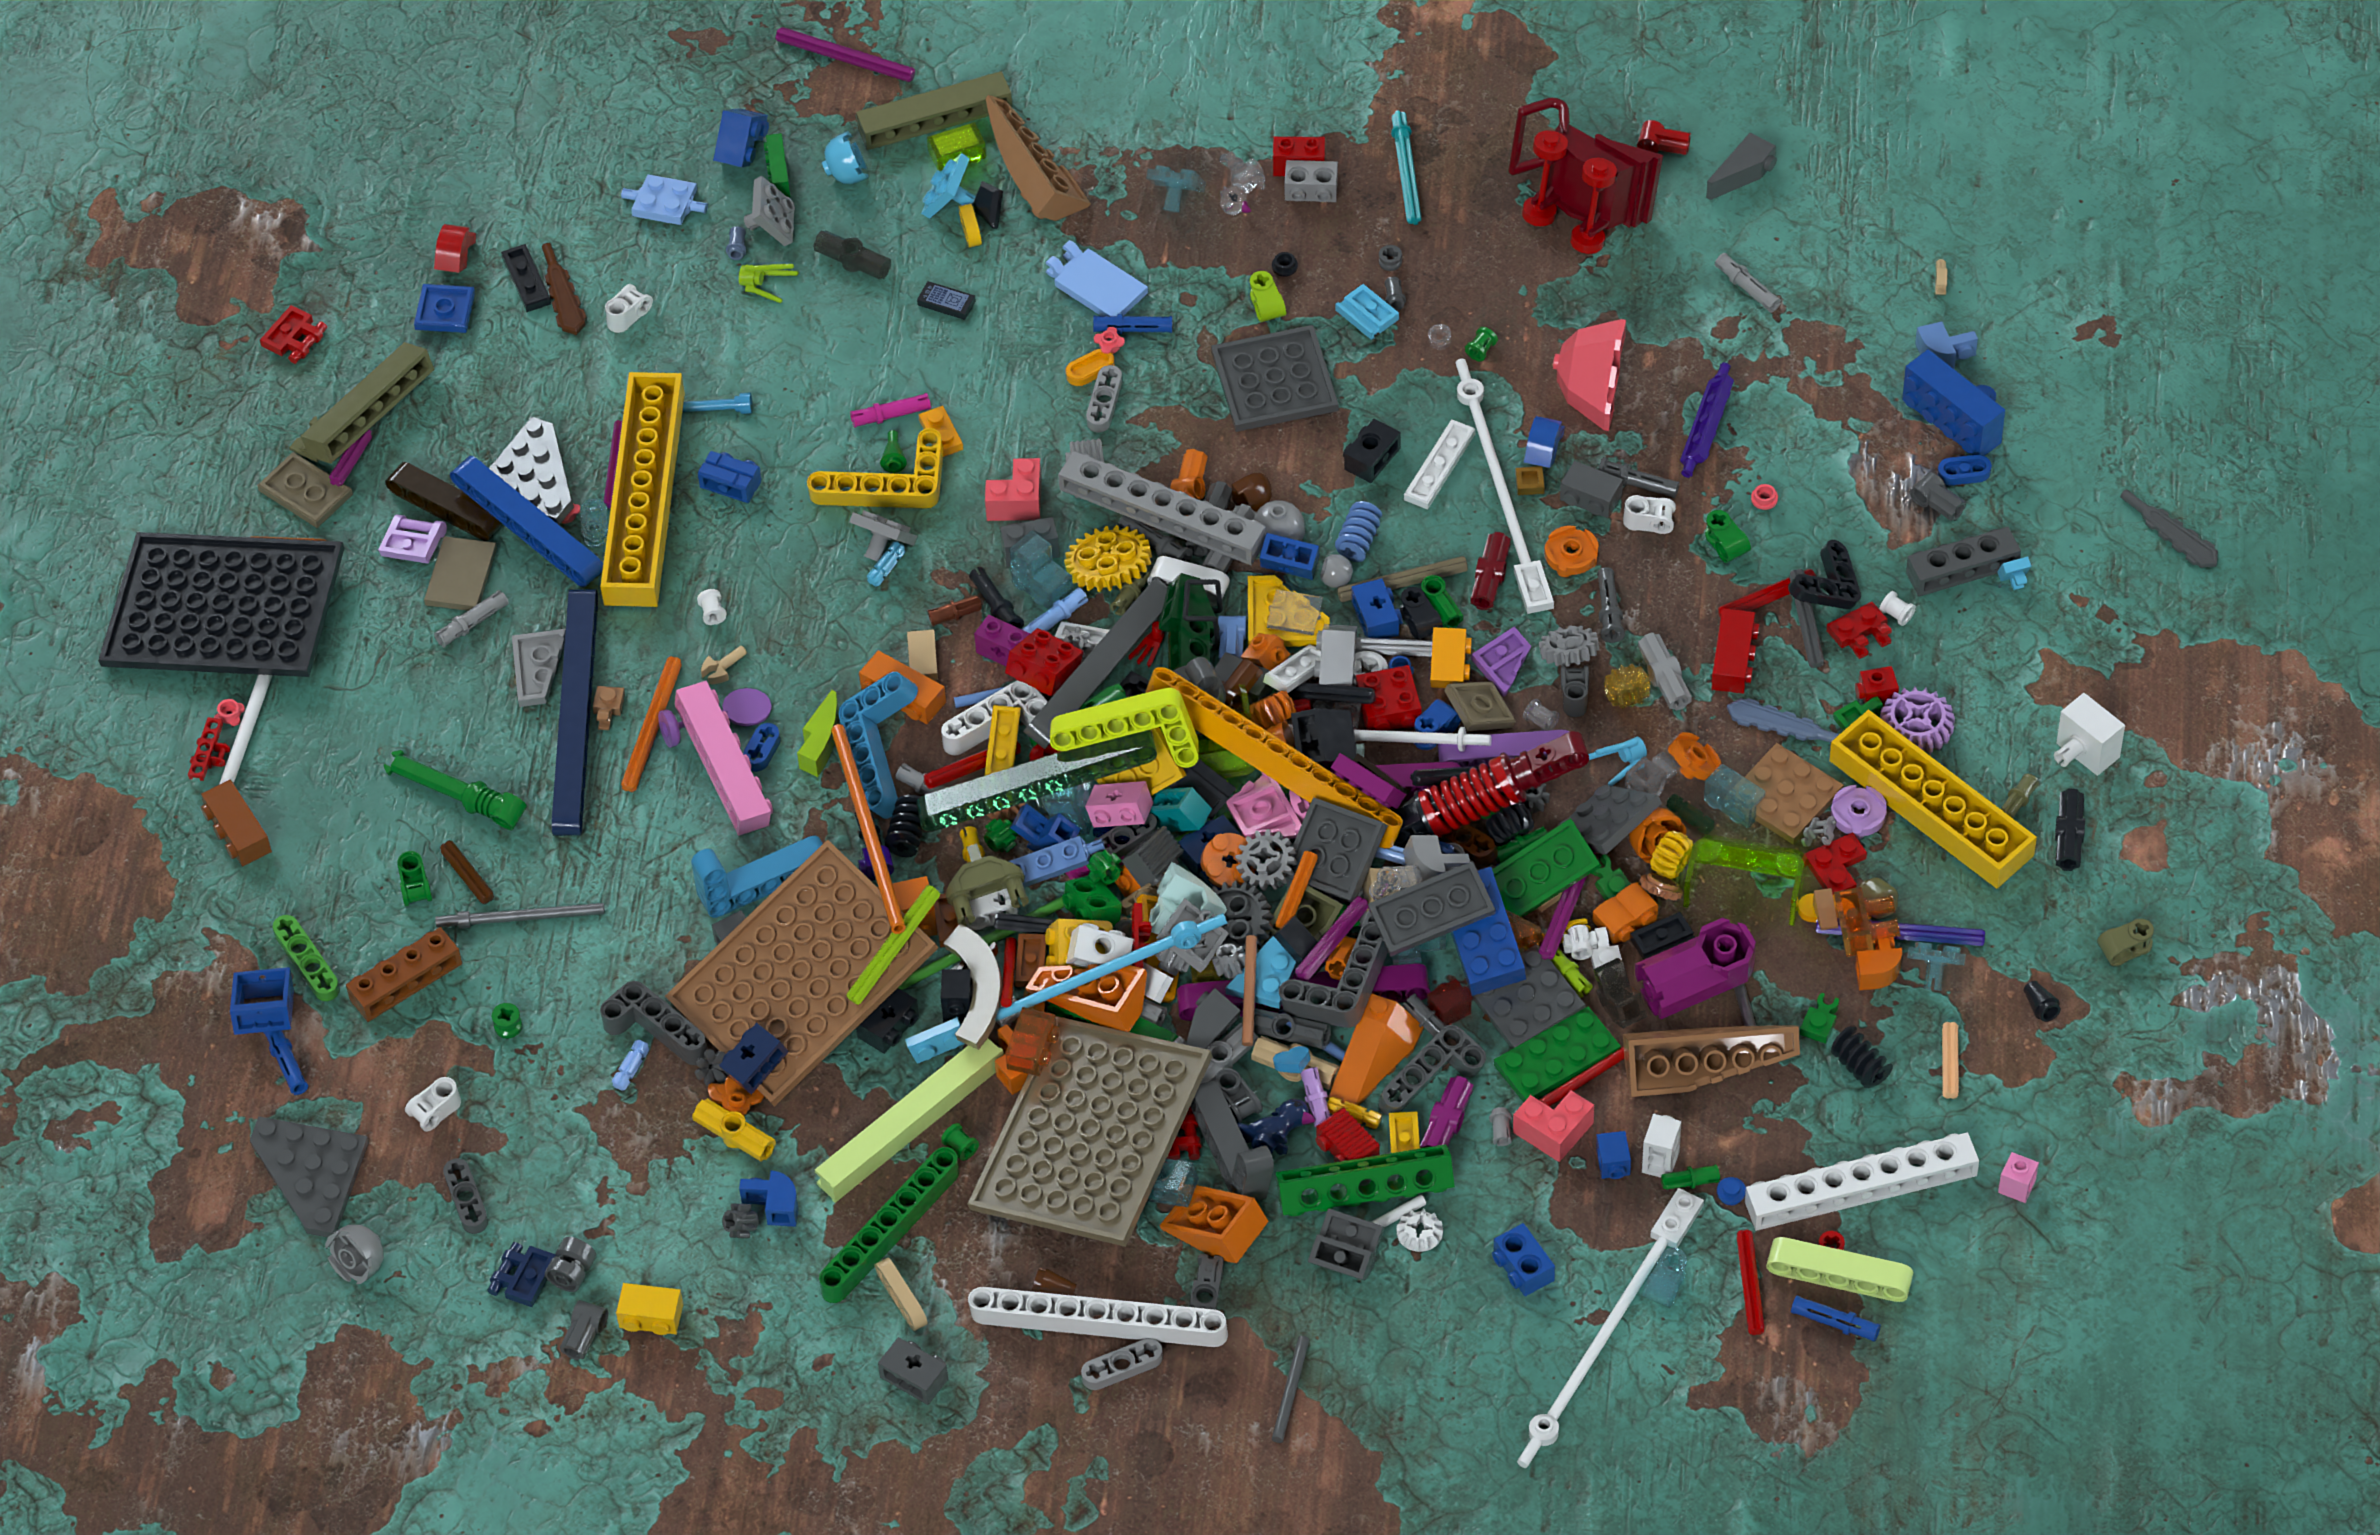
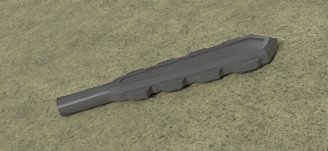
M2127 489L2122 492L2120 498L2141 513L2146 521L2145 525L2150 529H2156L2159 532L2158 536L2164 541H2170L2172 548L2178 553H2184L2186 559L2192 565H2198L2200 568L2216 567L2218 550L2215 549V545L2208 540L2200 539L2199 534L2192 529L2184 528L2183 523L2178 519H2171L2168 516L2169 513L2165 510L2147 505Z

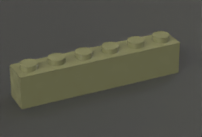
M1002 71L858 111L856 112L858 130L866 149L871 150L988 117L989 113L985 99L988 95L1006 100L1012 107L1011 91Z
M406 342L399 346L301 435L308 456L330 464L334 462L435 370L427 349Z

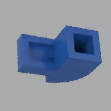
M1539 416L1534 418L1528 437L1524 463L1548 468L1555 463L1558 442L1563 437L1565 426H1561L1562 421Z
M1027 803L1021 806L1010 827L1029 841L1027 848L1033 852L1075 838L1081 828L1062 814L1058 813L1047 819Z
M771 1170L769 1180L761 1178L740 1179L739 1191L742 1204L766 1205L767 1225L796 1227L799 1208L796 1189L789 1177L783 1173Z

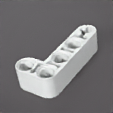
M1017 680L945 722L941 728L943 748L950 755H960L988 739L993 705L1021 708L1020 720L1027 727L1046 705L1047 700L1036 688Z

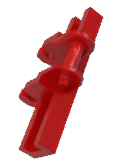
M207 718L202 735L196 742L198 746L195 755L190 759L189 779L193 780L194 777L204 781L208 768L211 769L212 766H225L226 762L223 758L225 753L230 752V747L225 743L217 742L223 727L222 719ZM212 723L218 724L215 729H210ZM208 734H213V735H214V737H213L212 739H211V738H207V737H208ZM205 745L209 750L202 751L200 748ZM213 749L214 752H219L218 757L211 756ZM197 767L203 768L201 772L195 773Z
M1134 903L1131 909L1132 951L1150 944L1145 942L1150 938L1152 926L1151 922H1143L1142 903ZM1143 960L1133 963L1132 966L1143 968Z

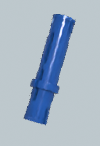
M1094 315L1093 332H1104L1108 327H1115L1118 335H1122V332L1172 333V316Z
M282 1030L263 1032L270 1044L269 1051L273 1057H276L290 1092L294 1095L304 1093L308 1089V1084L291 1051L292 1044L290 1040L285 1038Z
M1798 1295L1795 1297L1791 1308L1792 1314H1798L1843 1330V1334L1848 1336L1854 1334L1875 1342L1880 1332L1881 1324L1856 1317L1857 1314L1850 1311L1848 1314L1801 1298ZM1810 1309L1832 1316V1318L1815 1313ZM1839 1319L1844 1320V1321L1849 1322V1323H1852V1324H1855V1325H1858V1326H1861V1328H1858V1327L1853 1326V1325H1851V1324H1847V1323L1841 1322Z

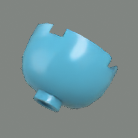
M848 131L834 137L827 144L824 151L826 160L822 162L826 174L828 176L833 175L838 182L854 184L867 179L869 176L866 173H862L861 168L867 169L856 142L851 144L848 138L852 137Z

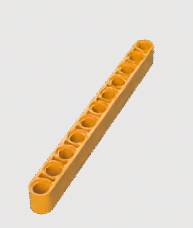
M1157 667L1153 670L1145 693L1163 688H1175L1182 695L1195 730L1309 803H1311L1314 797L1385 823L1388 826L1379 847H1393L1403 824V820L1398 814L1172 670L1164 667Z

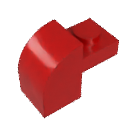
M444 224L439 232L436 243L434 269L457 273L466 269L468 247L476 243V233L469 232V227Z

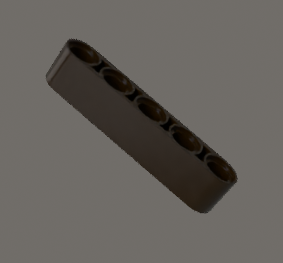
M402 462L385 480L386 487L394 495L480 540L488 541L503 525L462 490L410 463Z

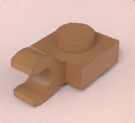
M597 686L593 713L597 714V721H599L598 730H610L612 715L621 716L625 697L624 688Z

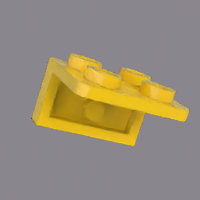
M1057 919L1049 925L1045 934L1046 945H1049V956L1046 958V966L1071 965L1066 963L1072 931L1083 923L1094 924L1099 927L1098 930L1109 932L1113 930L1112 923L1098 920ZM1096 942V950L1101 954H1105L1104 946ZM1071 965L1073 969H1082V967Z

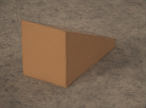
M1831 888L1814 890L1813 907L1820 930L1838 928Z

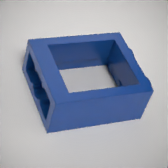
M290 967L233 973L230 1015L234 1035L291 1029L294 987ZM283 995V1000L244 1004V999Z

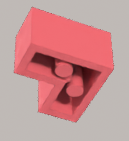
M1040 458L1013 459L1012 480H986L985 507L987 521L1036 520L1040 518Z
M1572 1090L1555 1109L1550 1108L1530 1095L1513 1114V1133L1560 1162L1593 1125L1594 1104Z

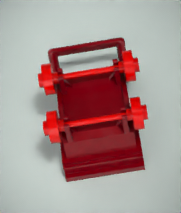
M1546 98L1519 107L1508 171L1511 175H1517L1543 167L1540 190L1534 197L1528 198L1523 204L1522 216L1526 222L1534 226H1548L1552 224L1556 217L1557 205L1568 216L1584 221L1572 230L1570 239L1572 247L1581 253L1594 254L1601 251L1604 246L1605 233L1603 229H1611L1620 224L1628 228L1631 226L1636 228L1641 222L1647 224L1652 220L1663 155L1610 140L1601 134H1596L1595 138L1587 135L1569 124V107L1559 98ZM1549 108L1558 109L1559 125L1556 130L1541 131L1534 138L1533 151L1538 157L1519 163L1527 115Z

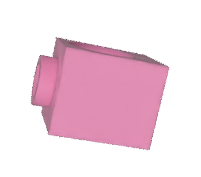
M2011 1152L2001 1173L1998 1193L2026 1203L2037 1179L2039 1162Z

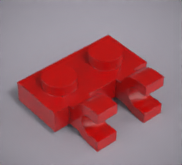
M1873 602L1827 624V632L1841 648L1849 645L1859 659L1867 656L1869 653L1865 646L1869 644L1866 636L1870 634L1875 637L1882 648L1891 644L1888 634L1892 633V629L1887 625L1888 619Z

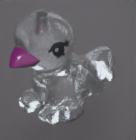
M1232 151L1221 155L1219 162L1230 169L1231 182L1230 187L1223 186V190L1220 191L1222 210L1232 216L1242 212H1251L1247 203V194L1255 187L1264 190L1266 187L1264 183L1266 179L1261 165L1254 159H1249L1244 163L1241 158L1235 157Z

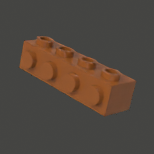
M441 927L433 932H428L415 943L400 949L397 954L387 960L380 961L374 968L354 977L346 984L349 999L365 1020L369 1022L462 965L459 948Z

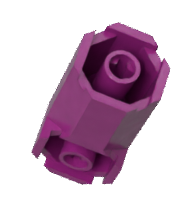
M1720 918L1702 926L1698 937L1636 963L1635 976L1637 982L1643 980L1644 988L1640 989L1652 1014L1658 1015V1018L1663 1019L1748 982L1754 971L1756 941L1745 924L1738 922L1736 925L1730 923L1728 919Z

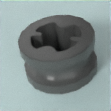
M1395 245L1382 247L1379 251L1380 267L1386 271L1399 269L1402 264V251ZM1388 256H1393V259L1389 260Z

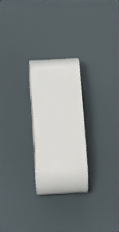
M1167 556L1157 558L1147 580L1149 585L1157 577L1168 586L1180 573L1200 579H1216L1220 581L1222 599L1230 583L1229 577L1219 570ZM1203 585L1210 605L1217 606L1215 585Z

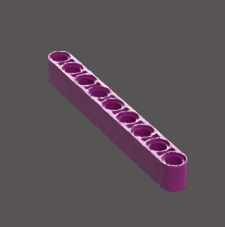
M1420 963L1382 966L1372 994L1398 1003L1407 1002V999L1414 993L1420 1000H1424L1431 993L1428 969ZM1328 971L1318 972L1305 982L1337 988L1340 980L1331 978ZM1294 974L1292 977V979L1303 981L1301 979H1298L1296 977V974ZM1232 980L1185 984L1180 986L1176 992L1179 1017L1184 1021L1193 1020L1195 1010L1198 1007L1195 1004L1204 992L1207 991L1210 994L1214 988L1240 1009V1017H1243V999L1226 994L1225 988ZM1255 1002V1008L1275 1013H1278L1280 1010Z

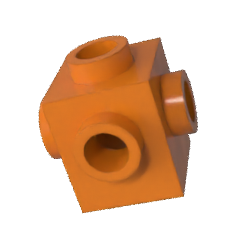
M1258 633L1240 657L1242 659L1246 658L1252 663L1271 671L1287 660L1290 653L1279 636Z

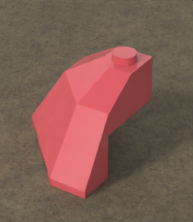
M1624 319L1578 329L1562 344L1560 354H1555L1553 369L1557 370V382L1567 403L1605 431L1610 430L1614 414L1615 391L1620 375V358L1626 337V320Z

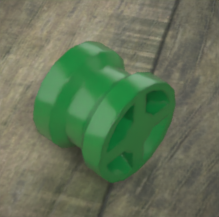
M502 1003L494 1008L491 1017L495 1033L499 1037L506 1039L517 1036L522 1030L519 1009L511 1003Z

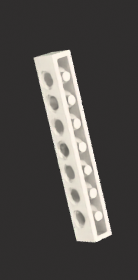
M1968 1132L1950 1134L1942 1139L1934 1141L1925 1140L1914 1146L1906 1148L1897 1147L1882 1154H1868L1861 1159L1849 1162L1840 1161L1833 1166L1821 1169L1812 1168L1804 1173L1788 1174L1768 1182H1755L1751 1186L1746 1187L1745 1204L1755 1231L1975 1177L1978 1174L1979 1159ZM1945 1157L1948 1158V1160H1942L1940 1158ZM1912 1164H1918L1920 1167H1915ZM1884 1171H1891V1172H1893V1173L1888 1174V1173H1885ZM1828 1185H1837L1838 1187H1830ZM1806 1191L1810 1194H1803L1801 1192ZM1779 1198L1782 1199V1201H1775L1773 1199Z

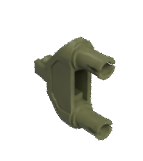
M977 844L967 847L971 862L962 865L946 891L947 902L954 907L958 924L961 923L967 926L964 918L965 915L968 918L969 924L975 921L970 900L1006 888L1012 907L1020 908L1018 897H1020L1023 906L1028 904L1029 899L1023 886L1025 875L1019 866L989 855L982 858Z

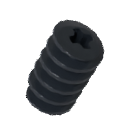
M904 795L895 802V808L884 842L890 852L899 857H913L918 852L916 848L921 843L922 830L925 828V821L931 808L930 803L923 797Z
M1850 1025L1836 1037L1831 1047V1053L1838 1057L1842 1065H1846V1069L1853 1073L1857 1080L1861 1081L1864 1088L1875 1087L1887 1079L1893 1069V1065L1891 1063L1885 1065L1887 1060L1885 1056L1877 1058L1879 1050L1877 1048L1870 1050L1872 1043L1869 1040L1862 1042L1864 1035L1862 1033L1855 1034L1857 1031L1856 1026Z

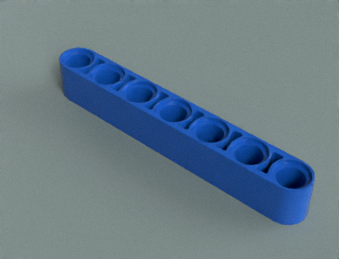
M468 456L450 472L451 480L460 490L580 587H587L602 573L603 562L593 552L474 456Z

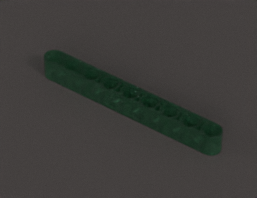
M1152 730L1068 751H1061L926 794L917 801L921 827L926 831H937L1150 763L1157 756Z

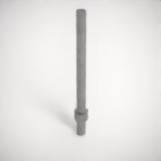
M604 903L472 914L469 911L458 912V915L436 916L435 921L436 928L449 926L470 928L474 924L604 914Z

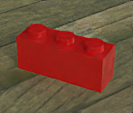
M1722 608L1711 690L1744 694L1745 684H1751L1753 667H1748L1749 661L1754 662L1756 645L1751 644L1752 639H1758L1759 624L1754 623L1755 612Z

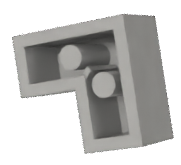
M1324 624L1322 631L1318 630L1316 650H1321V660H1315L1314 677H1319V684L1353 685L1357 626Z

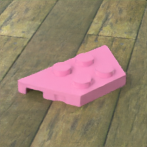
M1263 772L1258 780L1254 783L1249 780L1240 792L1234 794L1226 801L1228 810L1244 838L1247 836L1252 839L1256 838L1255 831H1259L1263 836L1266 830L1270 829L1273 836L1279 831L1283 835V839H1293L1297 837L1302 825L1278 782Z

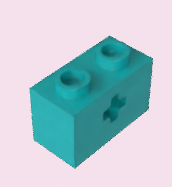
M1192 787L1162 789L1152 796L1153 805L1150 813L1156 817L1159 828L1166 826L1170 832L1200 830L1205 825L1212 808Z

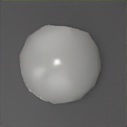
M1332 554L1324 560L1320 579L1331 588L1344 586L1351 580L1353 574L1352 564L1346 557Z

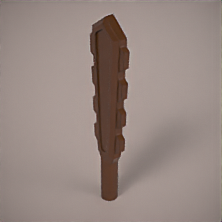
M545 243L542 245L548 265L545 280L547 285L551 286L548 291L550 298L554 299L552 302L553 310L558 313L556 316L557 325L562 328V331L577 335L586 325V314L584 309L579 308L581 305L579 297L573 294L575 288L572 282H568L570 279L568 271L558 264L551 243Z

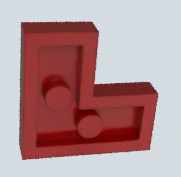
M1853 832L1832 841L1830 845H1823L1804 854L1805 863L1823 889L1831 888L1832 895H1847L1856 891L1857 884L1846 868L1865 860L1867 852Z

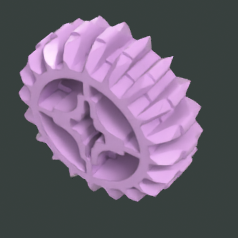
M1914 687L1911 692L1903 688L1901 694L1894 692L1892 699H1887L1885 706L1881 709L1880 717L1883 721L1929 755L1933 752V748L1940 751L1943 744L1948 743L1950 736L1954 732L1955 717L1952 713L1951 705L1947 704L1945 697L1938 698L1937 691L1930 694L1927 688L1923 691H1918ZM1898 716L1903 718V722L1900 724L1896 720ZM1934 719L1938 722L1935 728L1931 725Z

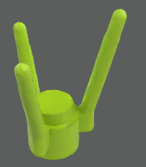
M746 264L740 268L739 284L745 286V292L755 293L782 303L783 300L756 288L757 285H762L764 275L798 276L799 272L785 270L794 268V264Z

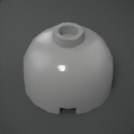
M1275 500L1267 502L1258 509L1253 520L1264 525L1266 533L1303 542L1306 531L1305 521L1301 511L1292 503Z
M347 1225L330 1235L325 1243L326 1249L330 1246L331 1255L328 1257L329 1263L335 1272L348 1282L353 1278L358 1281L356 1284L363 1283L379 1270L384 1258L379 1236L363 1225Z

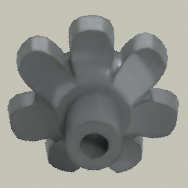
M707 1049L704 1052V1057L698 1058L696 1061V1065L699 1067L695 1071L697 1079L701 1080L704 1078L706 1086L714 1083V1079L719 1083L724 1082L726 1076L722 1073L723 1070L719 1065L726 1053L719 1051L715 1054L714 1050Z

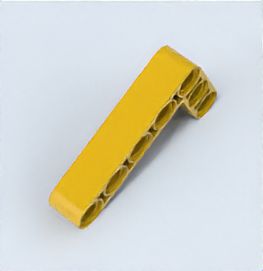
M925 428L918 434L914 474L830 471L812 473L807 479L811 501L818 505L925 509L934 507L938 503L943 462L941 434L934 428ZM928 443H935V445L930 447L925 446ZM927 466L933 467L930 470H924V468ZM819 486L825 487L822 490H815ZM845 487H851L848 491H842ZM871 488H878L875 492L868 491ZM897 489H904L903 492H895ZM924 490H931V492L926 494L921 493Z

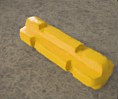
M1336 1097L1329 1098L1327 1106L1330 1114H1334L1344 1107L1358 1123L1363 1124L1365 1122V1126L1373 1129L1378 1128L1381 1122V1113L1373 1110L1368 1112L1367 1108L1347 1101L1341 1103L1342 1100Z

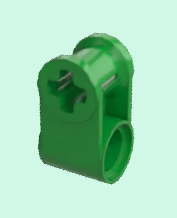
M1714 510L1708 514L1706 518L1708 527L1705 530V538L1716 550L1723 562L1728 563L1751 550L1748 537L1738 528L1729 514L1722 510Z
M414 851L402 853L397 860L405 907L409 906L412 902L421 900L432 901L428 878L426 877L420 854Z

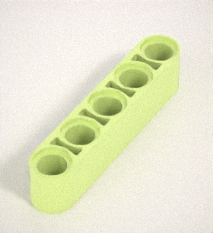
M1778 1237L1773 1240L1766 1265L1769 1272L1778 1276L1894 1302H1903L1908 1298L1914 1273L1911 1267L1902 1263L1785 1237Z

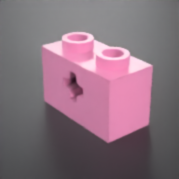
M1145 781L1094 785L1085 807L1094 828L1145 824L1152 808L1153 800Z

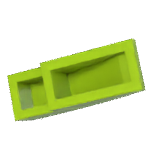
M833 690L830 691L803 727L804 744L797 752L799 769L816 777H819L826 766L835 745L831 729L834 725L839 724L837 693Z

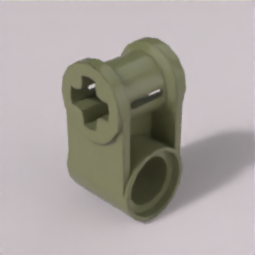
M2135 919L2130 923L2103 932L2098 937L2097 943L2110 965L2119 966L2133 958L2150 952L2153 944L2154 928L2150 921L2146 919Z

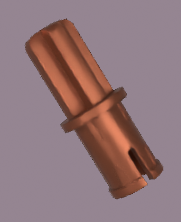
M975 595L957 602L950 600L949 604L929 609L927 612L933 627L953 619L958 621L961 616L980 611L982 603L979 596Z

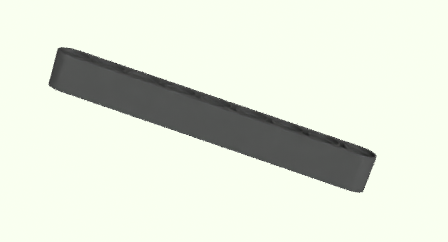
M1157 577L1153 579L1023 731L1026 735L1044 749L1047 748L1050 744L1051 721L1056 716L1078 711L1161 615L1168 586Z

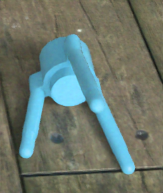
M1637 736L1623 743L1597 749L1596 752L1588 754L1589 760L1618 752L1623 762L1630 763L1609 781L1608 785L1613 786L1634 768L1643 765L1641 758L1647 756V749L1640 737Z

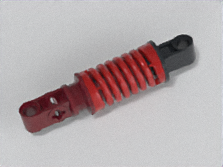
M1576 731L1567 732L1561 737L1541 744L1532 750L1520 752L1519 756L1512 759L1503 752L1500 756L1489 760V767L1487 764L1482 763L1479 765V771L1477 768H1471L1469 770L1470 777L1468 773L1462 772L1459 776L1460 780L1458 777L1453 776L1450 778V784L1446 780L1440 783L1441 792L1436 785L1431 786L1430 789L1426 788L1414 792L1415 802L1393 811L1403 820L1394 845L1399 847L1406 846L1411 835L1430 834L1437 835L1438 839H1440V837L1450 833L1453 829H1460L1462 824L1467 826L1472 820L1478 821L1481 816L1487 817L1491 812H1498L1501 807L1507 808L1518 802L1526 801V790L1532 787L1536 789L1547 781L1556 779L1574 769L1582 768L1589 762V755L1582 734Z

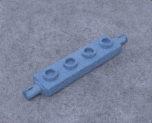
M1080 836L1009 862L1023 870L1025 875L1023 886L1025 888L1089 864L1090 854L1106 848L1102 838L1086 844Z

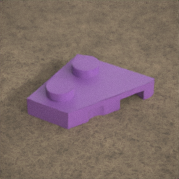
M1513 627L1471 655V660L1485 677L1494 683L1498 692L1504 697L1507 695L1525 662L1531 645Z

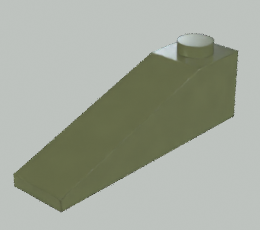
M1307 885L1295 916L1318 941L1333 925L1343 904ZM1289 888L1275 910L1274 918L1269 921L1273 925V929L1265 931L1270 938L1279 930L1275 924ZM1262 939L1261 944L1264 946L1270 939Z

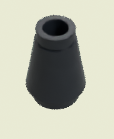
M2031 981L2025 985L2023 991L2035 1017L2043 1022L2055 1019L2061 1011L2059 1000L2037 981Z

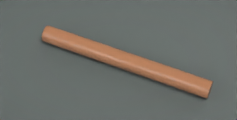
M1254 935L1246 936L1242 1025L1243 1046H1252L1254 1036L1257 936Z

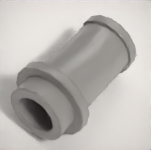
M1498 1107L1493 1109L1492 1114L1489 1116L1493 1126V1144L1507 1146L1512 1142L1510 1135L1512 1115L1507 1108Z

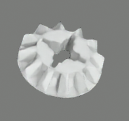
M1372 651L1356 653L1354 658L1353 685L1356 687V675L1365 673H1362V666L1367 670H1371V672L1388 669L1386 660L1380 654Z
M1424 1208L1417 1212L1411 1209L1409 1214L1401 1216L1400 1222L1397 1225V1237L1400 1243L1407 1249L1416 1252L1433 1249L1440 1243L1443 1236L1442 1221H1439L1435 1212L1430 1214ZM1423 1223L1425 1230L1417 1238L1415 1228L1418 1227V1224Z

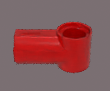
M1648 120L1642 125L1637 148L1654 153L1661 150L1686 155L1689 150L1691 133L1665 129L1660 122Z

